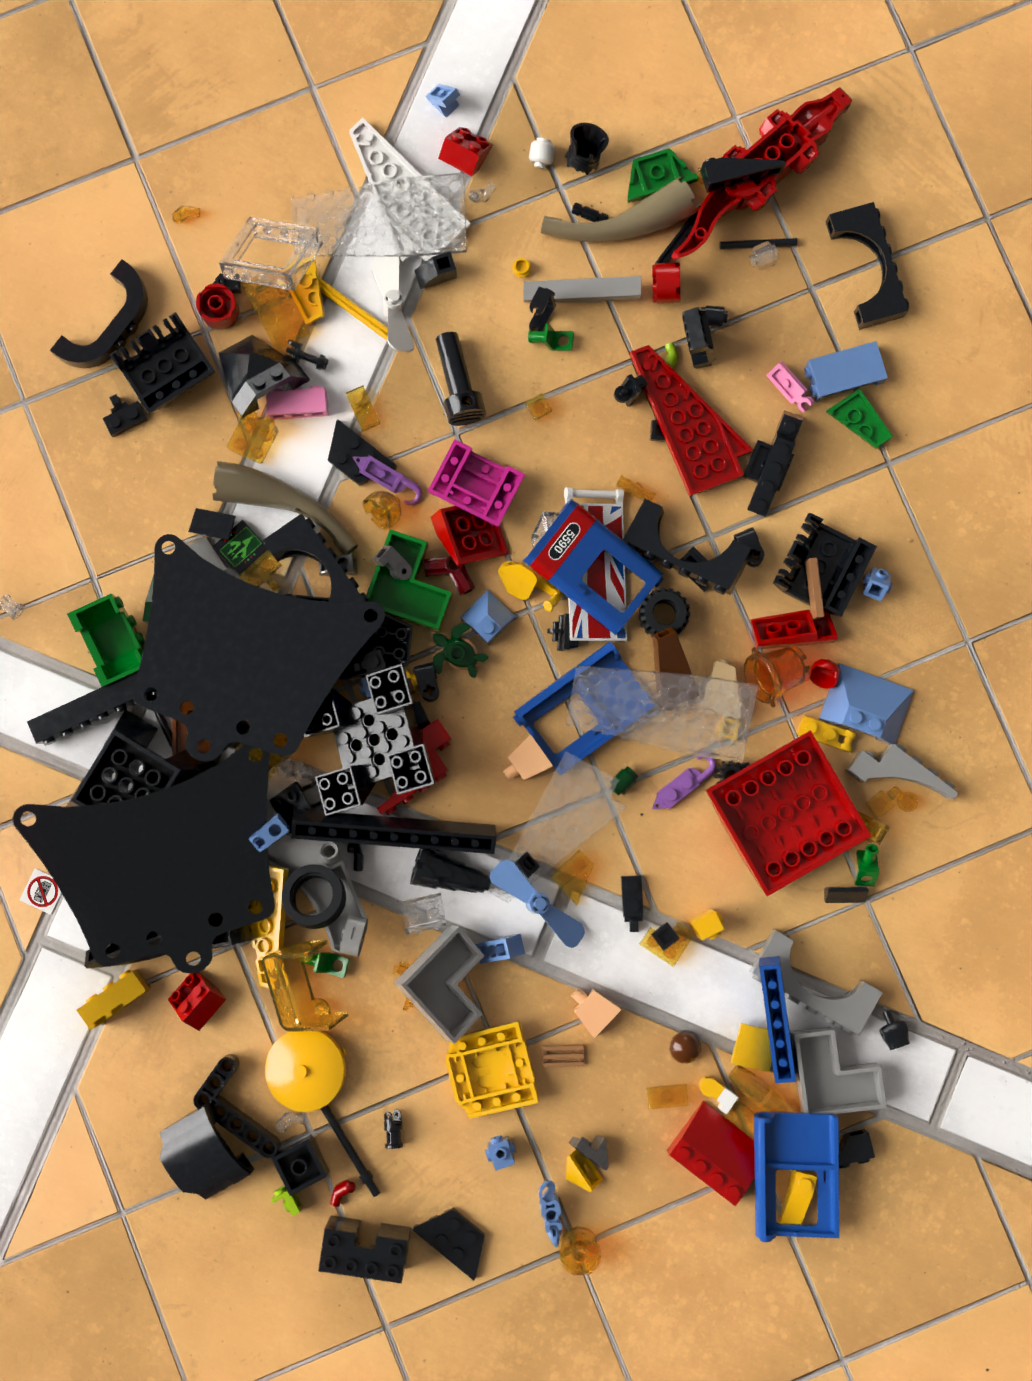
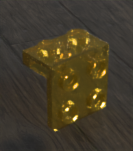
M256 412L244 418L237 413L240 421L227 447L229 450L249 460L262 464L279 432L275 421L268 417L260 418Z

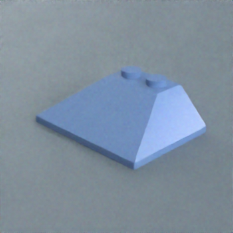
M838 663L840 678L836 686L829 689L819 719L837 726L844 725L874 736L876 740L889 745L895 744L914 690Z

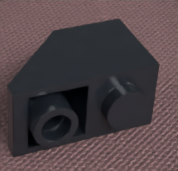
M450 251L431 257L414 270L420 289L457 278L456 267Z
M861 1129L844 1134L839 1143V1168H847L850 1166V1163L854 1162L859 1164L867 1163L871 1158H875L868 1131Z

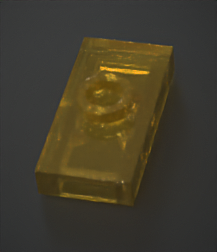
M687 1084L646 1088L648 1110L689 1106Z

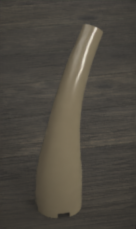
M678 177L635 206L608 220L592 223L563 222L559 218L544 216L541 234L585 242H609L651 234L680 223L699 211V205L694 206L692 201L695 195L687 182L681 183L682 177Z
M217 461L218 466L215 468L213 481L216 493H213L214 501L271 507L293 511L298 514L302 513L304 517H309L314 523L323 528L334 539L333 543L344 555L352 553L358 547V544L344 526L326 508L303 491L279 478L254 468L236 463Z

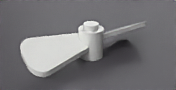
M389 253L377 258L373 262L372 273L384 298L383 314L388 318V344L394 350L408 353L413 351L414 342L402 313L403 295L399 291V256Z

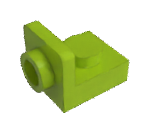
M285 1186L274 1191L275 1195L271 1198L272 1203L284 1198L283 1205L286 1211L291 1213L292 1217L301 1212L303 1207L296 1193L289 1196Z

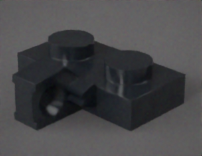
M117 394L109 397L114 408L110 409L112 414L104 417L103 420L112 437L148 420L138 401L128 405L127 402L122 403Z

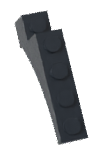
M786 410L783 411L765 464L748 505V511L766 517L796 444L795 439L803 422L802 416Z

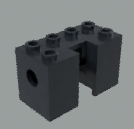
M330 1216L324 1229L319 1272L402 1284L411 1227L381 1223L375 1245L371 1244L370 1247H363L357 1242L361 1220Z

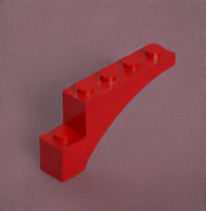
M439 719L422 729V742L426 745L434 779L439 782L447 776L446 772L449 770L436 750L442 751L450 746L449 741L452 739ZM430 786L399 795L395 791L385 802L377 807V810L381 815L386 813L388 816L397 810L396 806L401 802L403 804L408 803L414 798L412 796L417 791L423 793Z

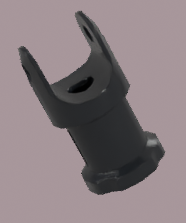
M398 1109L393 1111V1117L390 1112L384 1114V1130L386 1131L387 1139L386 1149L403 1147L400 1133L402 1129L401 1112Z

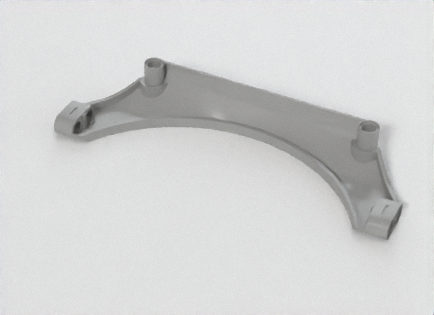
M286 833L268 846V864L288 868V877L303 866L311 864L322 865L331 869L341 879L346 890L345 907L337 920L326 926L325 929L330 941L331 951L359 957L368 926V919L342 858H340L337 845L328 841L291 839V833ZM328 851H335L333 856H325ZM313 878L307 880L299 887L318 914L325 911L330 905L333 891L328 881L321 878Z

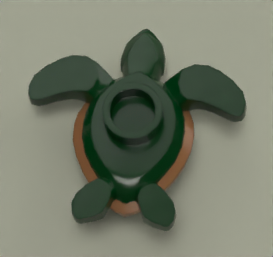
M462 623L454 626L451 630V638L449 639L441 633L433 634L434 642L439 647H443V650L433 657V666L437 674L442 672L443 663L446 661L455 669L468 670L469 675L472 678H476L478 671L476 667L479 666L480 662H485L488 659V655L485 653L478 654L475 645L467 638L461 637L464 632L470 629L469 624Z

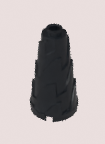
M419 848L415 859V867H413L411 874V885L451 891L460 890L471 893H483L484 890H489L491 881L488 879V875L480 870L450 858L442 852Z

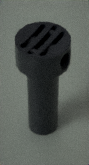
M442 333L436 337V343L450 395L444 401L448 423L454 426L475 423L486 415L482 395L480 392L472 390L458 333Z

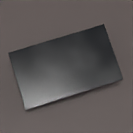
M196 508L188 532L229 540L236 516Z

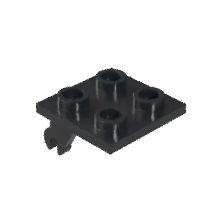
M296 781L269 800L275 812L279 813L290 826L288 833H291L294 809L315 811L316 808L322 806L321 800L310 805L304 795V792L317 785L316 781L302 788L298 781Z

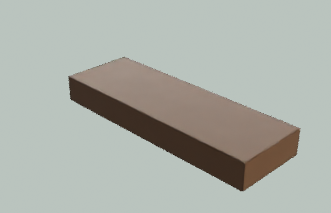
M809 558L805 562L811 616L813 620H819L825 615L818 559Z

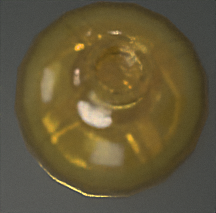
M380 490L371 493L363 500L365 513L368 514L370 512L374 517L371 521L380 529L388 530L400 520V500L395 494Z

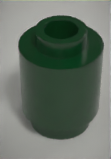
M626 766L609 782L612 785L610 789L618 796L620 794L625 795L637 782L636 779L639 776Z

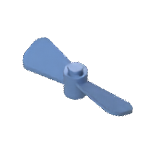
M503 860L491 871V883L526 903V907L531 913L540 914L565 946L573 948L580 943L585 934L583 925L550 905L548 897L537 893L513 861Z

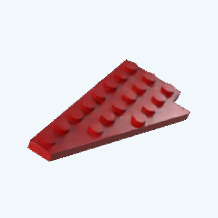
M649 345L631 351L630 357L638 376L643 375L647 382V386L644 388L689 497L744 476L737 458L753 451L752 448Z

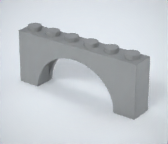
M773 929L750 969V972L754 974L752 978L761 983L759 958L780 956L784 992L789 994V1000L796 1004H799L800 1001L807 1005L805 1009L815 1015L817 1012L825 1015L823 1019L832 1025L835 1022L842 1025L841 1030L851 1036L853 1032L860 1035L883 992L861 980L850 992L838 997H821L808 992L797 981L791 969L790 950L794 941Z

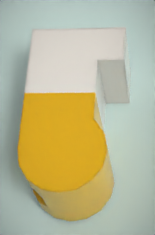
M710 1076L702 1077L699 1081L701 1092L705 1096L713 1097L720 1102L718 1108L727 1114L738 1099V1096Z

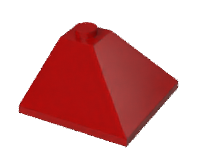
M457 506L439 509L431 516L437 537L457 566L509 554L500 525L497 527Z

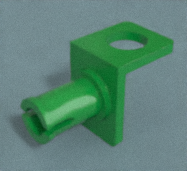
M546 323L545 331L530 330L528 332V341L530 343H545L551 351H571L573 348V331H555L549 323ZM562 336L569 338L565 346H560L558 342Z
M868 844L865 850H857L856 852L858 873L855 885L874 887L879 875L877 858L879 848L874 844ZM865 876L872 877L870 881L861 880Z
M304 951L301 956V963L314 966V973H328L341 978H345L350 961L349 958L330 952H319L317 955ZM336 960H340L343 964V968L339 972L333 968Z

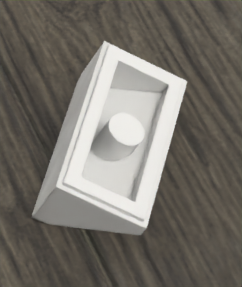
M206 537L188 545L206 561L223 571L227 570Z

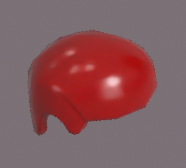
M819 659L814 662L809 673V679L813 684L824 689H831L836 686L840 678L839 667L829 659Z

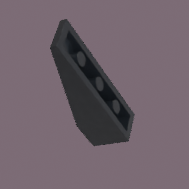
M709 158L703 162L700 172L706 192L709 193L781 174L786 164L785 161Z

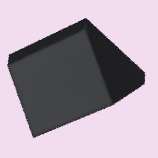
M527 851L514 862L526 878H529L540 867Z

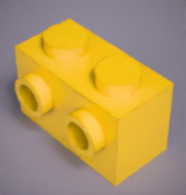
M708 909L688 919L697 938L701 940L706 938L712 940L720 936V931L724 930L722 924L725 922L721 914L712 909Z

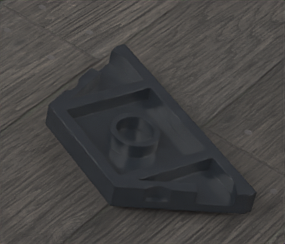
M339 419L336 421L328 462L359 486L370 480V478L359 473L360 469L353 459L354 456L368 457L370 455L392 469L397 468L395 463Z
M450 1208L444 1211V1213L431 1217L428 1221L413 1227L412 1230L468 1277L473 1281L476 1279L485 1233L455 1208Z

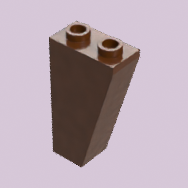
M669 627L653 634L657 702L663 711L675 709L677 705L683 702L693 701L700 693L676 631Z

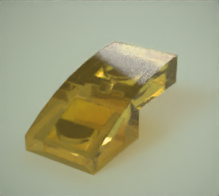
M364 386L345 393L362 432L380 424Z

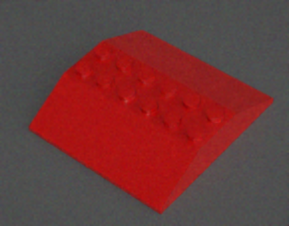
M811 730L706 790L723 827L766 896L773 894L872 836Z

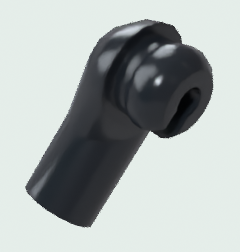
M348 843L347 852L354 853L353 870L357 872L363 871L364 855L360 844Z

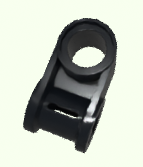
M751 527L735 534L734 540L751 547L752 553L755 556H759L757 560L750 557L747 565L750 567L759 566L765 554L754 528Z
M433 662L414 666L415 676L423 699L428 702L436 701L439 697V689ZM428 688H431L433 690L431 696H429L428 693H426L428 692Z

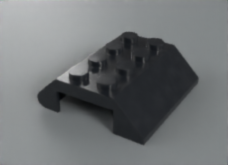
M176 312L169 316L176 328L173 329L167 318L163 320V324L171 332L164 337L160 328L154 325L152 328L159 339L155 337L150 329L136 337L143 348L142 350H140L133 339L129 341L131 347L137 352V355L131 358L129 352L123 346L119 349L126 360L121 357L117 350L110 354L149 415L215 373V370Z
M808 513L804 520L805 523L802 524L801 528L809 536L807 538L802 534H797L796 540H794L787 554L788 558H785L783 562L791 569V572L780 569L779 575H776L773 584L783 593L810 606L805 562L809 558H817L824 612L842 617L877 546L860 537L854 540L821 523L823 521L822 518Z

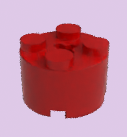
M680 262L656 263V265H652L653 303H681Z
M217 283L209 284L197 295L196 308L207 326L214 329H225L235 325L239 316V305L233 293L226 286Z

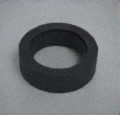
M311 864L297 869L288 877L282 890V904L285 912L297 924L309 929H319L332 924L341 915L346 903V890L341 879L331 869L322 865ZM313 878H321L328 881L333 891L332 901L328 908L317 915L301 913L296 906V893L299 887L307 880Z

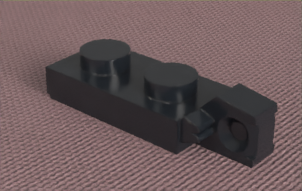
M641 875L621 876L624 922H629L630 932H639L638 921H643Z

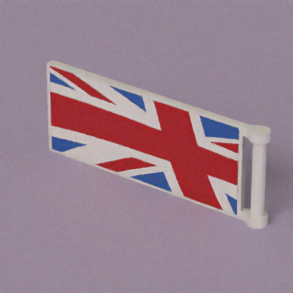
M565 488V504L571 498L573 499V497L615 499L616 504H578L623 540V489L604 491ZM603 550L582 576V581L623 613L626 610L625 566L606 550ZM568 598L570 641L627 640V623L614 635Z

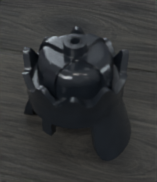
M578 123L574 125L570 131V146L565 154L567 167L571 166L577 172L581 171L586 175L592 169L596 171L599 166L600 154L609 143L607 133L599 126L591 123Z

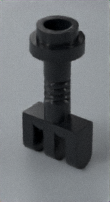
M289 340L288 344L295 347V349L287 347L286 352L293 354V356L285 355L287 358L295 363H298L300 358L316 364V369L318 370L326 369L329 359L325 355L321 354L317 357L301 351L303 344Z

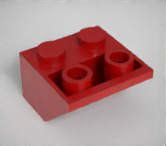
M459 127L445 137L438 159L473 176L481 168L493 144L489 143L484 137L472 134L469 129Z
M200 972L189 974L168 998V1001L182 1022L200 1031L226 999L214 984Z

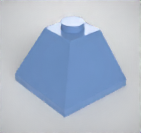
M487 590L460 618L466 624H469L470 628L489 645L516 616Z

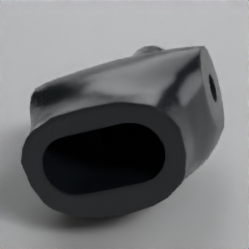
M890 1010L882 1012L887 1024L881 1027L879 1031L889 1050L910 1044L906 1023L904 1021H894Z

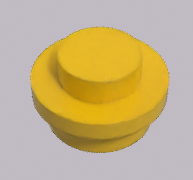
M519 258L514 261L512 271L519 278L527 277L531 272V264L527 259Z

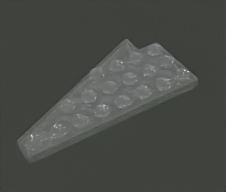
M565 751L508 859L515 862L526 851L532 856L540 867L529 878H526L530 884L535 882L627 807L610 797L619 781L618 778ZM495 885L490 892L507 903L515 898Z

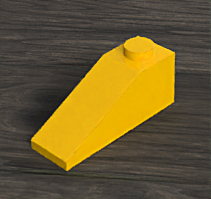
M791 1170L778 1223L802 1224L817 1180V1176L812 1171Z

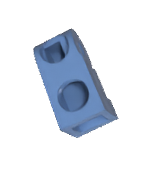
M277 813L261 829L256 831L249 840L261 852L288 833L290 826Z

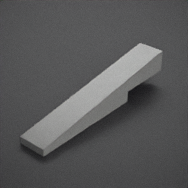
M641 276L524 282V302L532 301L539 286L552 290L555 293V302L601 303V300H640Z

